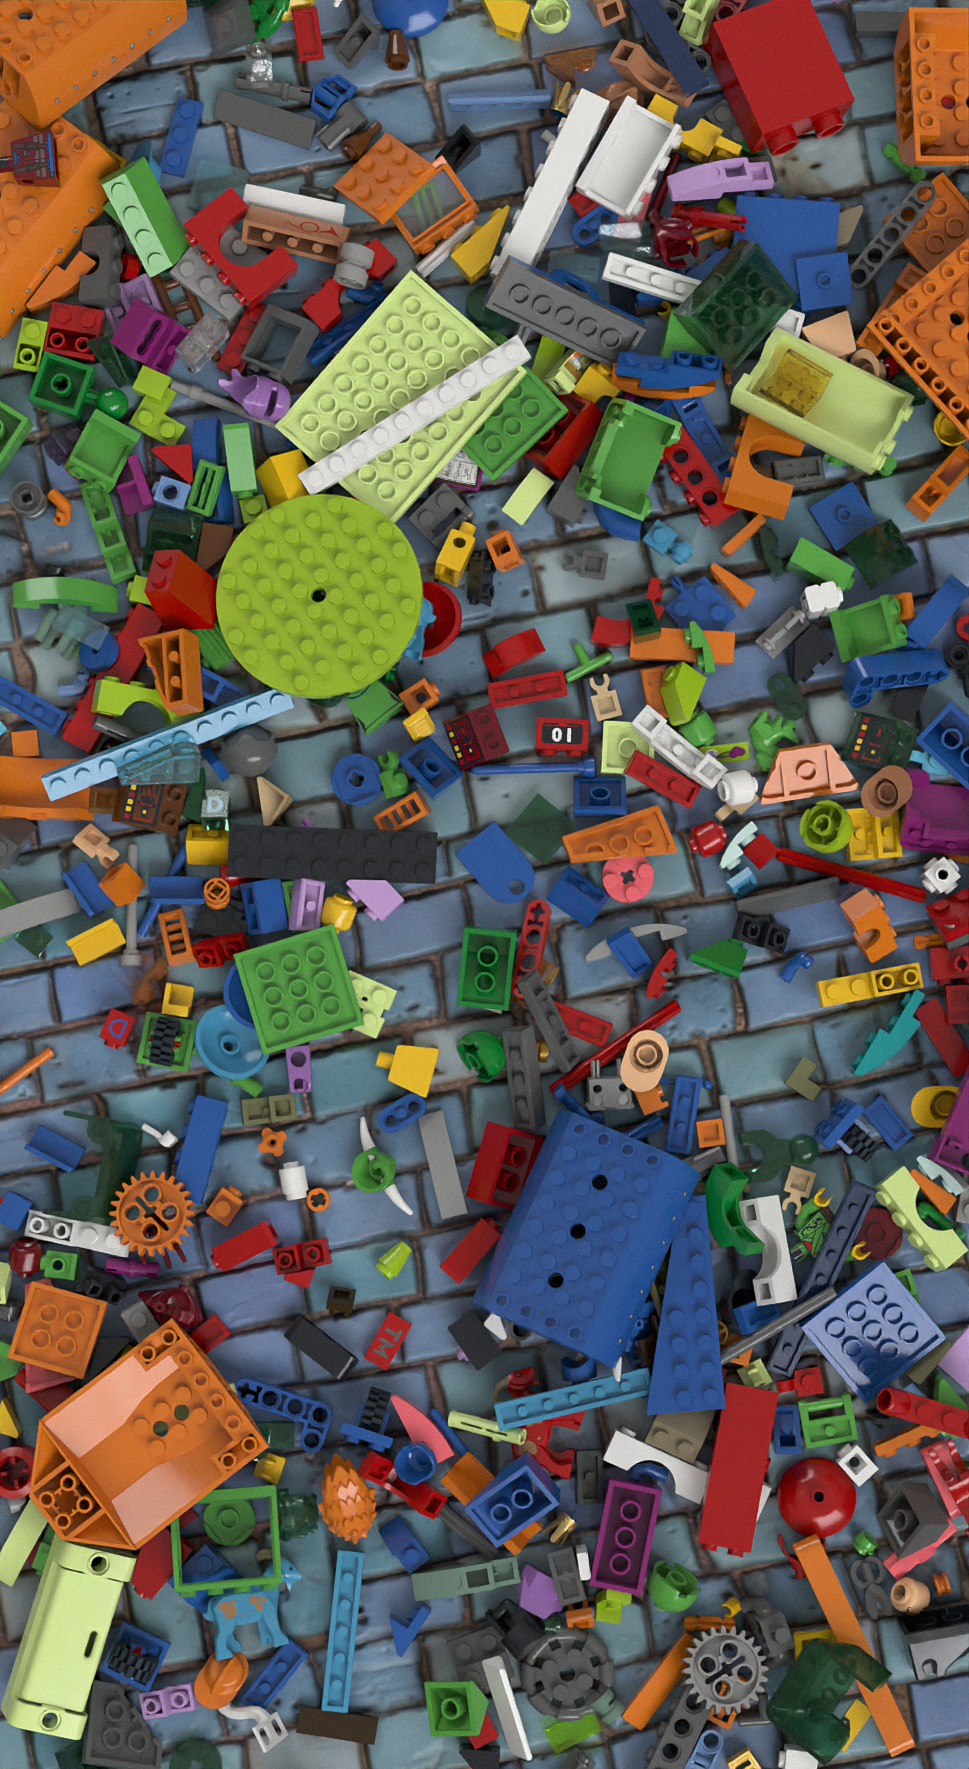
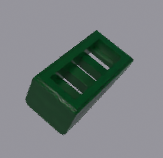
M202 767L197 768L182 811L184 818L202 824L204 819L206 771Z

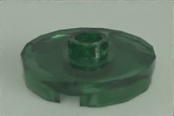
M491 285L477 287L466 298L465 313L468 319L479 328L481 326L487 327V330L491 331L501 330L509 326L513 321L512 319L485 307L484 297Z

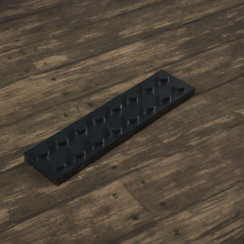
M229 824L227 877L305 878L330 881H348L349 879L386 880L388 883L435 884L438 832Z

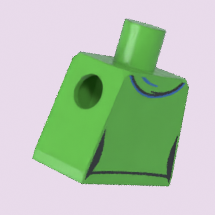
M378 680L360 690L352 692L345 698L349 709L367 738L405 707L404 703Z

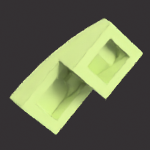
M534 467L507 501L502 511L520 525H524L537 505L542 502L552 488L555 481Z

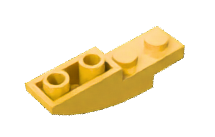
M919 962L815 982L820 1008L924 988Z

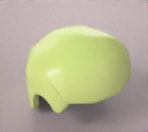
M537 0L534 9H531V15L535 26L543 33L555 34L561 32L568 25L571 18V9L566 0Z

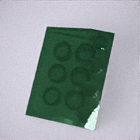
M740 239L677 308L673 315L704 349L715 357L723 358L722 366L729 372H733L799 298L758 242Z

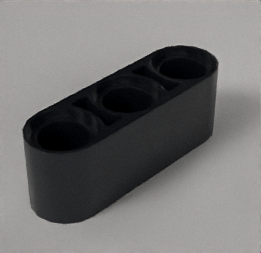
M301 1314L298 1315L284 1333V1337L342 1382H344L359 1362L356 1356Z

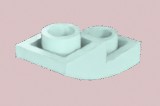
M752 821L734 837L726 848L718 865L720 870L727 867L730 871L741 862L739 857L743 854V851L738 844L741 843L744 847L756 838L753 833L758 828Z
M927 1153L916 1158L920 1163L918 1168L921 1173L927 1178L930 1177L931 1180L942 1176V1183L950 1193L953 1192L955 1195H958L969 1188L966 1181L954 1169L927 1158Z

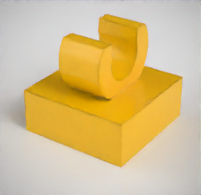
M265 1450L262 1451L253 1476L278 1484L286 1458Z

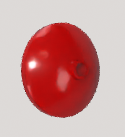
M423 582V596L432 603L433 615L436 616V620L431 628L426 626L424 630L425 643L422 650V658L434 656L448 648L457 637L462 624V609L457 597L447 587L436 582Z
M810 1457L794 1463L783 1474L777 1489V1504L782 1518L794 1531L807 1537L816 1533L818 1538H822L839 1532L848 1524L856 1506V1491L851 1477L839 1464L822 1457ZM816 1492L822 1493L823 1500L821 1502L814 1500Z

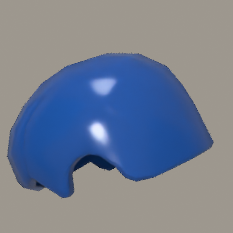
M411 1442L396 1454L394 1468L402 1481L411 1485H417L429 1479L435 1473L438 1462L434 1451L427 1444Z

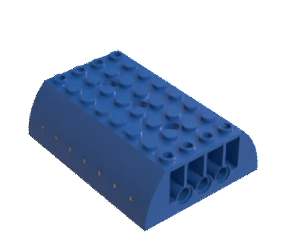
M559 1110L471 1304L615 1369L684 1215L685 1208L699 1181L700 1173L669 1153L576 1113ZM598 1176H605L608 1180L607 1186L602 1190H597L593 1186L594 1179ZM575 1225H583L586 1229L585 1235L580 1239L573 1238L571 1235L572 1228ZM554 1274H561L564 1278V1282L559 1288H552L549 1284L550 1277Z

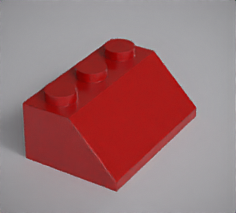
M572 392L556 396L569 412L524 454L525 457L546 473L561 480L569 473L572 466L593 441L604 416L592 401Z
M487 1121L466 1197L513 1210L540 1152L544 1137Z

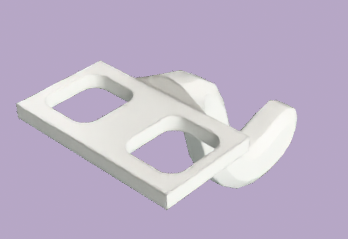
M231 1702L227 1706L218 1709L228 1718L239 1720L255 1719L258 1724L252 1730L264 1753L289 1735L277 1711L270 1715L259 1706L236 1707ZM273 1719L277 1721L282 1733L280 1736L277 1735L272 1725ZM261 1728L265 1730L269 1738L268 1745L264 1743L259 1733Z

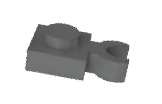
M583 550L582 557H579L573 551H565L564 556L571 557L573 563L571 565L562 564V570L571 572L575 569H580L579 577L604 581L609 554Z

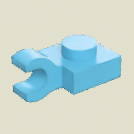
M923 749V753L915 750L904 752V762L921 764L920 769L928 774L947 776L948 771L925 749Z

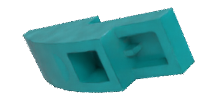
M917 989L912 990L911 993L907 991L899 1004L902 1006V1009L898 1016L893 1014L886 1025L889 1031L877 1029L876 1032L871 1031L864 1042L867 1046L862 1055L858 1053L851 1063V1067L854 1068L851 1072L852 1075L860 1076L873 1070L891 1058L905 1045L921 1023L912 1016L924 998V993Z

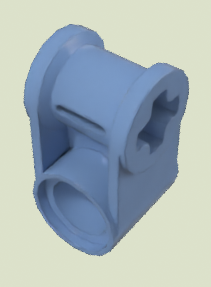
M704 1724L684 1769H714L717 1757L723 1746L722 1732L716 1724ZM709 1733H713L718 1736V1739L714 1743H707L704 1741V1737Z

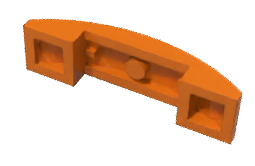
M908 262L871 321L884 309L887 310L926 276L927 273ZM867 328L864 329L855 343L861 349L872 351L876 357L884 348Z
M613 363L611 385L635 395L655 399H686L715 391L716 379L685 388L653 389L640 387L641 378L615 375L617 363Z

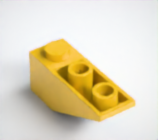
M508 204L503 209L497 208L490 215V221L484 226L478 225L470 233L471 237L465 243L461 241L451 250V263L471 285L490 268L510 216Z

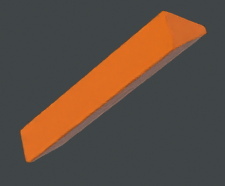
M684 1630L625 1706L626 1709L621 1714L625 1721L639 1730L644 1728L684 1674L681 1671L688 1668V1665L682 1662V1659L691 1657L685 1650L686 1648L695 1649L691 1642L695 1637L688 1631Z

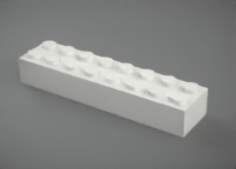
M583 88L579 95H573L568 109H570L567 119L563 117L557 128V132H559L556 142L553 140L550 142L546 151L548 156L545 164L540 163L535 173L534 187H528L523 201H525L523 209H518L513 218L511 234L507 232L502 240L501 247L503 248L500 257L495 255L490 265L492 283L508 255L536 267L568 201L567 199L570 197L609 117L610 101Z

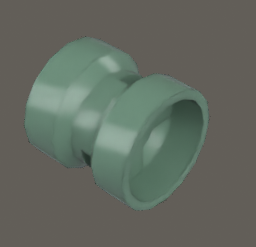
M607 1688L598 1700L589 1705L593 1711L599 1712L601 1720L606 1726L614 1722L626 1709L621 1701L615 1700L613 1697L614 1693L610 1688Z

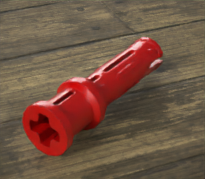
M683 203L674 204L671 211V218H678L684 221L689 219L694 224V229L706 226L739 232L746 230L745 226H741V224H747V217L744 215L739 216L705 211L702 206L687 207Z

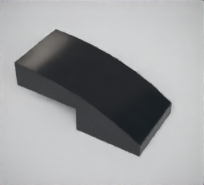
M929 684L898 687V691L887 713L911 724Z

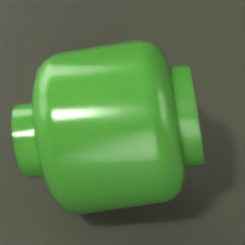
M694 709L690 721L680 724L679 732L694 747L709 746L715 741L713 736L717 732V727L706 711Z

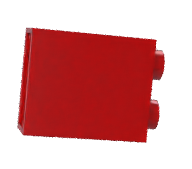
M772 0L712 23L702 45L705 52L711 58V66L751 154L768 148L772 156H778L795 148L800 143L798 136L814 130L817 138L822 139L844 128L846 124L843 117L855 99L810 0Z

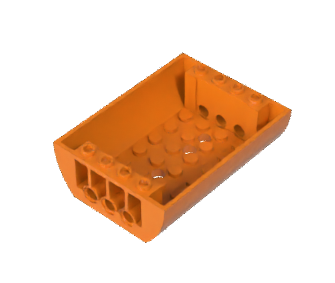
M909 7L902 19L893 54L898 156L905 165L969 166V108L966 105V99L969 98V8ZM943 97H950L953 100L954 107L952 109H945L941 105Z

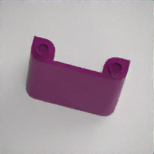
M906 768V772L912 781L913 790L910 799L902 806L900 845L905 849L969 856V790L966 787L930 784V775L926 771Z

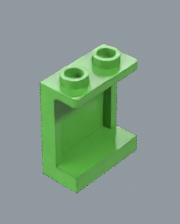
M95 409L63 468L69 470L68 472L75 478H83L92 483L91 485L95 489L110 493L127 461V457H129L141 434Z
M884 594L878 599L845 610L829 612L842 663L851 662L857 657L877 655L908 645L906 640L907 629L901 622L899 614L901 607L893 594Z

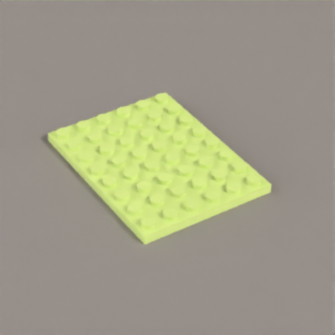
M410 270L275 427L317 463L491 352L498 345ZM522 366L517 367L338 483L359 501L376 508L396 524L522 380L527 371Z

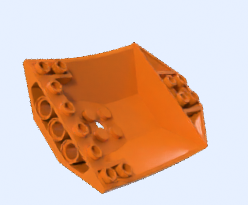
M172 1318L39 1420L29 1497L61 1540L137 1550L268 1448L269 1444L240 1398L210 1358ZM178 1405L188 1407L189 1416L187 1419L177 1417L175 1411ZM157 1421L167 1423L169 1430L165 1436H158L154 1432V1425Z

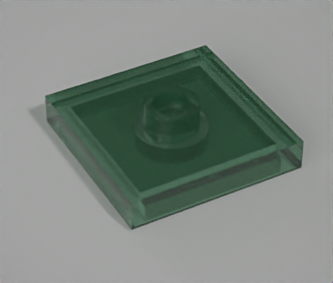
M537 793L505 834L546 866L563 845L561 841L562 836L573 833L578 825Z

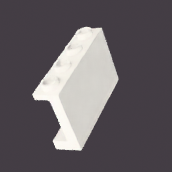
M627 95L576 183L577 192L631 221L633 216L637 217L644 206L642 200L646 193L651 194L657 183L655 177L658 172H663L670 161L668 155L672 148L677 149L683 138L681 125L677 123L675 125L637 105V101Z

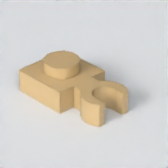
M603 674L604 684L601 686L595 684L593 677L589 681L591 689L597 693V695L590 697L597 723L622 716L616 690L608 692L609 677L607 674Z
M790 1165L783 1191L790 1193L782 1201V1210H786L788 1203L794 1202L796 1204L795 1214L799 1215L802 1207L800 1202L801 1196L809 1199L816 1173Z

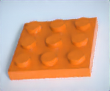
M386 132L333 187L338 190L340 195L383 225L436 172V169L430 162Z
M943 172L931 181L937 193L934 205L902 244V247L927 274L969 238V202ZM927 188L921 189L917 197L920 200H928L932 196V191ZM911 209L903 211L901 218L909 222L914 219L916 213ZM894 212L887 216L882 223L885 224ZM890 230L891 234L898 239L899 233L895 230Z
M32 1281L7 1358L85 1380L108 1303Z

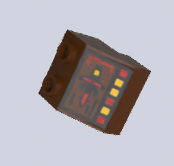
M132 771L122 774L112 821L161 834L177 835L188 785Z

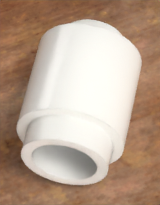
M298 1161L283 1163L284 1168L279 1169L282 1193L286 1195V1200L307 1197L306 1191L309 1189L305 1166H299Z

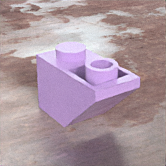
M349 879L346 882L349 887L346 892L356 902L360 899L367 906L364 911L373 921L379 918L383 922L405 901L386 880Z

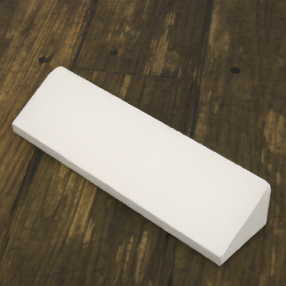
M251 184L245 185L243 201L247 204L248 210L251 205L343 226L346 214V205Z
M499 1655L483 1660L482 1665L509 1750L527 1761L532 1760L530 1745L503 1659Z

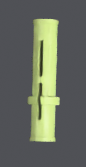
M452 1410L448 1417L449 1427L492 1437L493 1441L500 1442L504 1440L521 1446L526 1439V1429L514 1427L500 1431L497 1421L494 1422L464 1414L456 1410Z

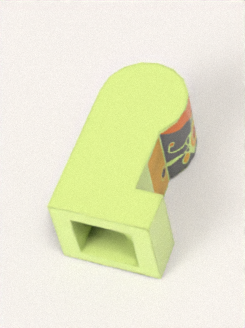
M570 348L543 380L557 395L570 394L576 387L575 383L590 366L592 360L588 356Z

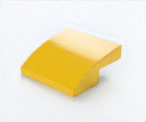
M865 808L845 809L853 823L852 836L849 843L845 846L847 862L903 857L902 846L900 845L898 810L886 817H876L869 814Z

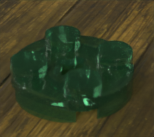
M200 1738L189 1739L181 1743L172 1754L169 1769H189L192 1765V1760H196L197 1763L203 1764V1767L200 1769H223V1761L219 1750L214 1745Z

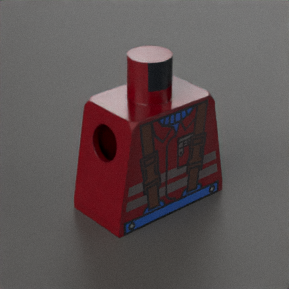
M47 130L13 140L11 142V156L0 157V173L13 172L14 179L18 185L61 187L57 139L53 132Z

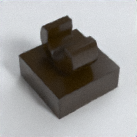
M330 1286L326 1305L330 1316H334L335 1311L344 1312V1318H348L349 1313H352L356 1289Z

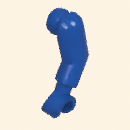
M563 1083L554 1089L556 1099L560 1103L564 1101V1105L571 1112L597 1123L604 1121L605 1118L599 1110L592 1111L589 1114L574 1096L568 1095Z

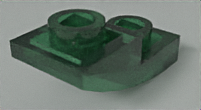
M762 525L757 532L759 551L770 578L773 582H776L783 577L784 571L782 569L785 568L781 559L777 555L774 557L772 555L778 548L776 542L779 540L771 528L767 530Z

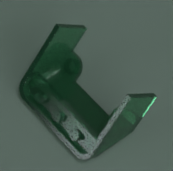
M64 1110L63 1115L89 1120L87 1126L89 1139L94 1143L105 1145L94 1197L88 1195L76 1197L71 1204L70 1211L47 1207L43 1208L42 1214L81 1222L110 1225L111 1222L117 1220L109 1215V1212L117 1210V1207L112 1205L111 1201H119L120 1199L115 1192L124 1193L125 1189L122 1183L130 1186L132 1185L131 1176L136 1177L144 1131L135 1122L75 1110Z

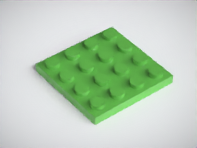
M499 336L493 340L498 346L505 343ZM525 364L521 366L527 371V374L461 448L493 483L569 412Z
M334 924L234 954L263 1055L364 1025Z

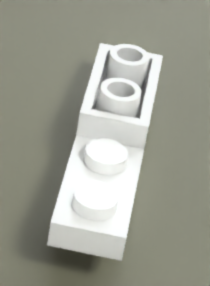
M29 1210L24 1236L121 1257H128L129 1255L128 1248L130 1243L123 1246L120 1241L124 1236L116 1237L114 1235L119 1229L117 1227L69 1216Z

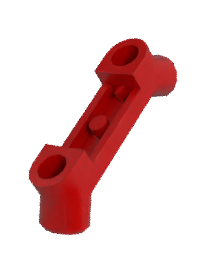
M885 1387L880 1390L876 1406L881 1413L969 1440V1410L926 1398L900 1388Z

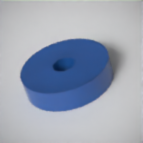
M96 630L90 633L80 646V662L93 672L107 670L118 657V640L105 630Z

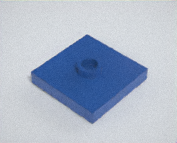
M847 252L795 259L801 312L854 304Z
M853 481L808 508V511L834 552L839 551L879 526V522Z

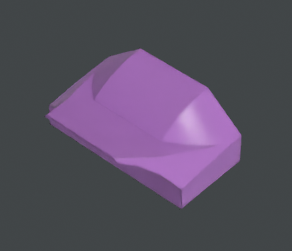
M526 1562L519 1575L521 1583L514 1585L519 1595V1607L545 1620L554 1612L562 1611L564 1606H560L552 1575Z

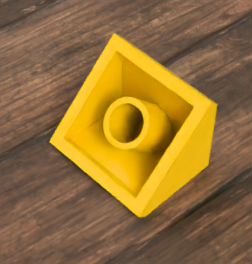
M300 449L272 456L256 470L257 477L270 507L293 498L310 495L298 474L309 468Z

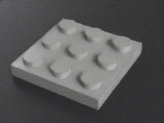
M233 227L223 235L219 244L223 256L238 266H252L268 256L256 245L241 242L242 234ZM190 247L169 272V276L230 323L244 305L241 306L233 296L234 291L229 285L225 287L216 276L218 272L212 265L208 267L200 257L201 252L197 247Z

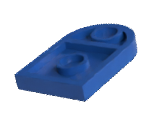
M495 821L455 854L484 890L498 902L506 904L519 902L532 890L534 870L531 863ZM514 880L522 881L525 886L524 891L519 895L511 893L509 889L510 883Z

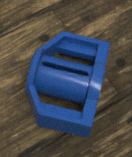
M339 74L322 78L312 91L311 111L329 123L335 118L338 109L354 96L357 87ZM329 84H336L346 93H340L338 90H336ZM315 98H318L332 108L330 112L315 102Z

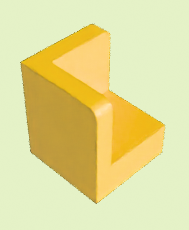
M166 983L161 1013L190 1018L194 987Z

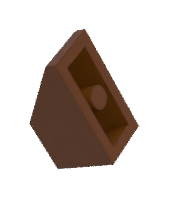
M203 522L196 564L207 573L223 564L226 554L239 536L236 535L234 527Z

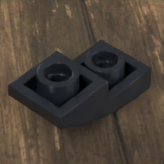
M738 913L731 938L784 954L791 929Z

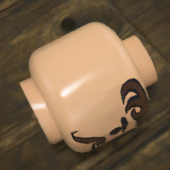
M909 1577L901 1578L892 1587L891 1602L901 1612L910 1615H920L928 1607L930 1592L928 1587L920 1581Z

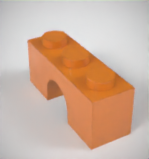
M865 888L840 904L845 919L855 930L852 935L858 948L871 964L898 948L894 940L897 934L889 924L891 920L883 909L885 907L884 903L877 894L872 895Z

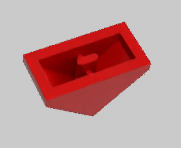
M192 445L154 446L151 450L154 456L186 484L192 486L195 478Z

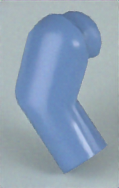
M85 668L79 669L76 672V678L71 684L58 685L59 697L83 695L88 689L87 685L92 677L89 670Z

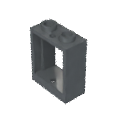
M268 304L240 358L247 364L246 368L256 375H260L262 372L276 382L281 383L284 381L292 384L320 330L310 320ZM279 325L299 333L281 369L260 361Z

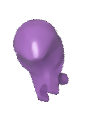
M232 369V380L218 378V385L227 390L231 397L243 406L245 414L249 417L275 422L282 419L291 407V395L287 387L269 377L258 375L244 377L237 369Z

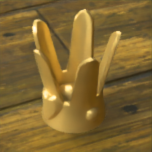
M559 81L556 82L554 101L549 109L552 114L556 115L555 121H557L558 117H568L570 111L568 109L569 103L573 95H579L581 89H578L567 101L571 87L570 82H566L564 87L560 88Z
M562 1510L554 1521L540 1530L547 1534L558 1526L550 1541L558 1544L562 1540L559 1547L560 1550L569 1533H572L576 1525H578L572 1518L576 1510L571 1515Z

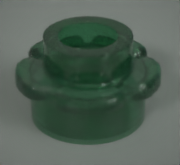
M554 1612L545 1620L543 1619L545 1636L553 1635L554 1638L556 1637V1631L561 1630L560 1616H555Z

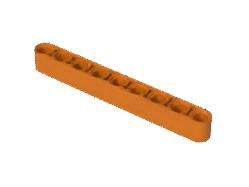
M815 1533L792 1544L891 1757H894L915 1747V1743L817 1534Z

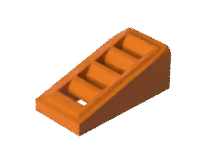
M713 563L709 572L734 602L745 611L755 596L756 589L718 564Z
M416 790L372 818L379 830H390L383 818L386 815L394 826L392 830H403L431 813L432 810L421 791ZM411 800H415L421 812L417 813ZM404 804L412 816L410 819L402 808ZM394 810L397 811L403 823L399 824L393 814Z
M183 907L159 913L158 919L167 961L171 967L196 961L191 948L193 944ZM180 919L179 923L166 925L168 921ZM182 929V932H181V933H177V934H173V935H170V936H169V933H168V932H172V931H176V930ZM183 939H184V942H185V943H181V944L174 945V946H172V944H171L172 942H176V941H180V940H183ZM186 950V952L174 955V953Z
M909 1168L908 1171L919 1184L921 1192L940 1213L946 1215L956 1201V1197L917 1170Z

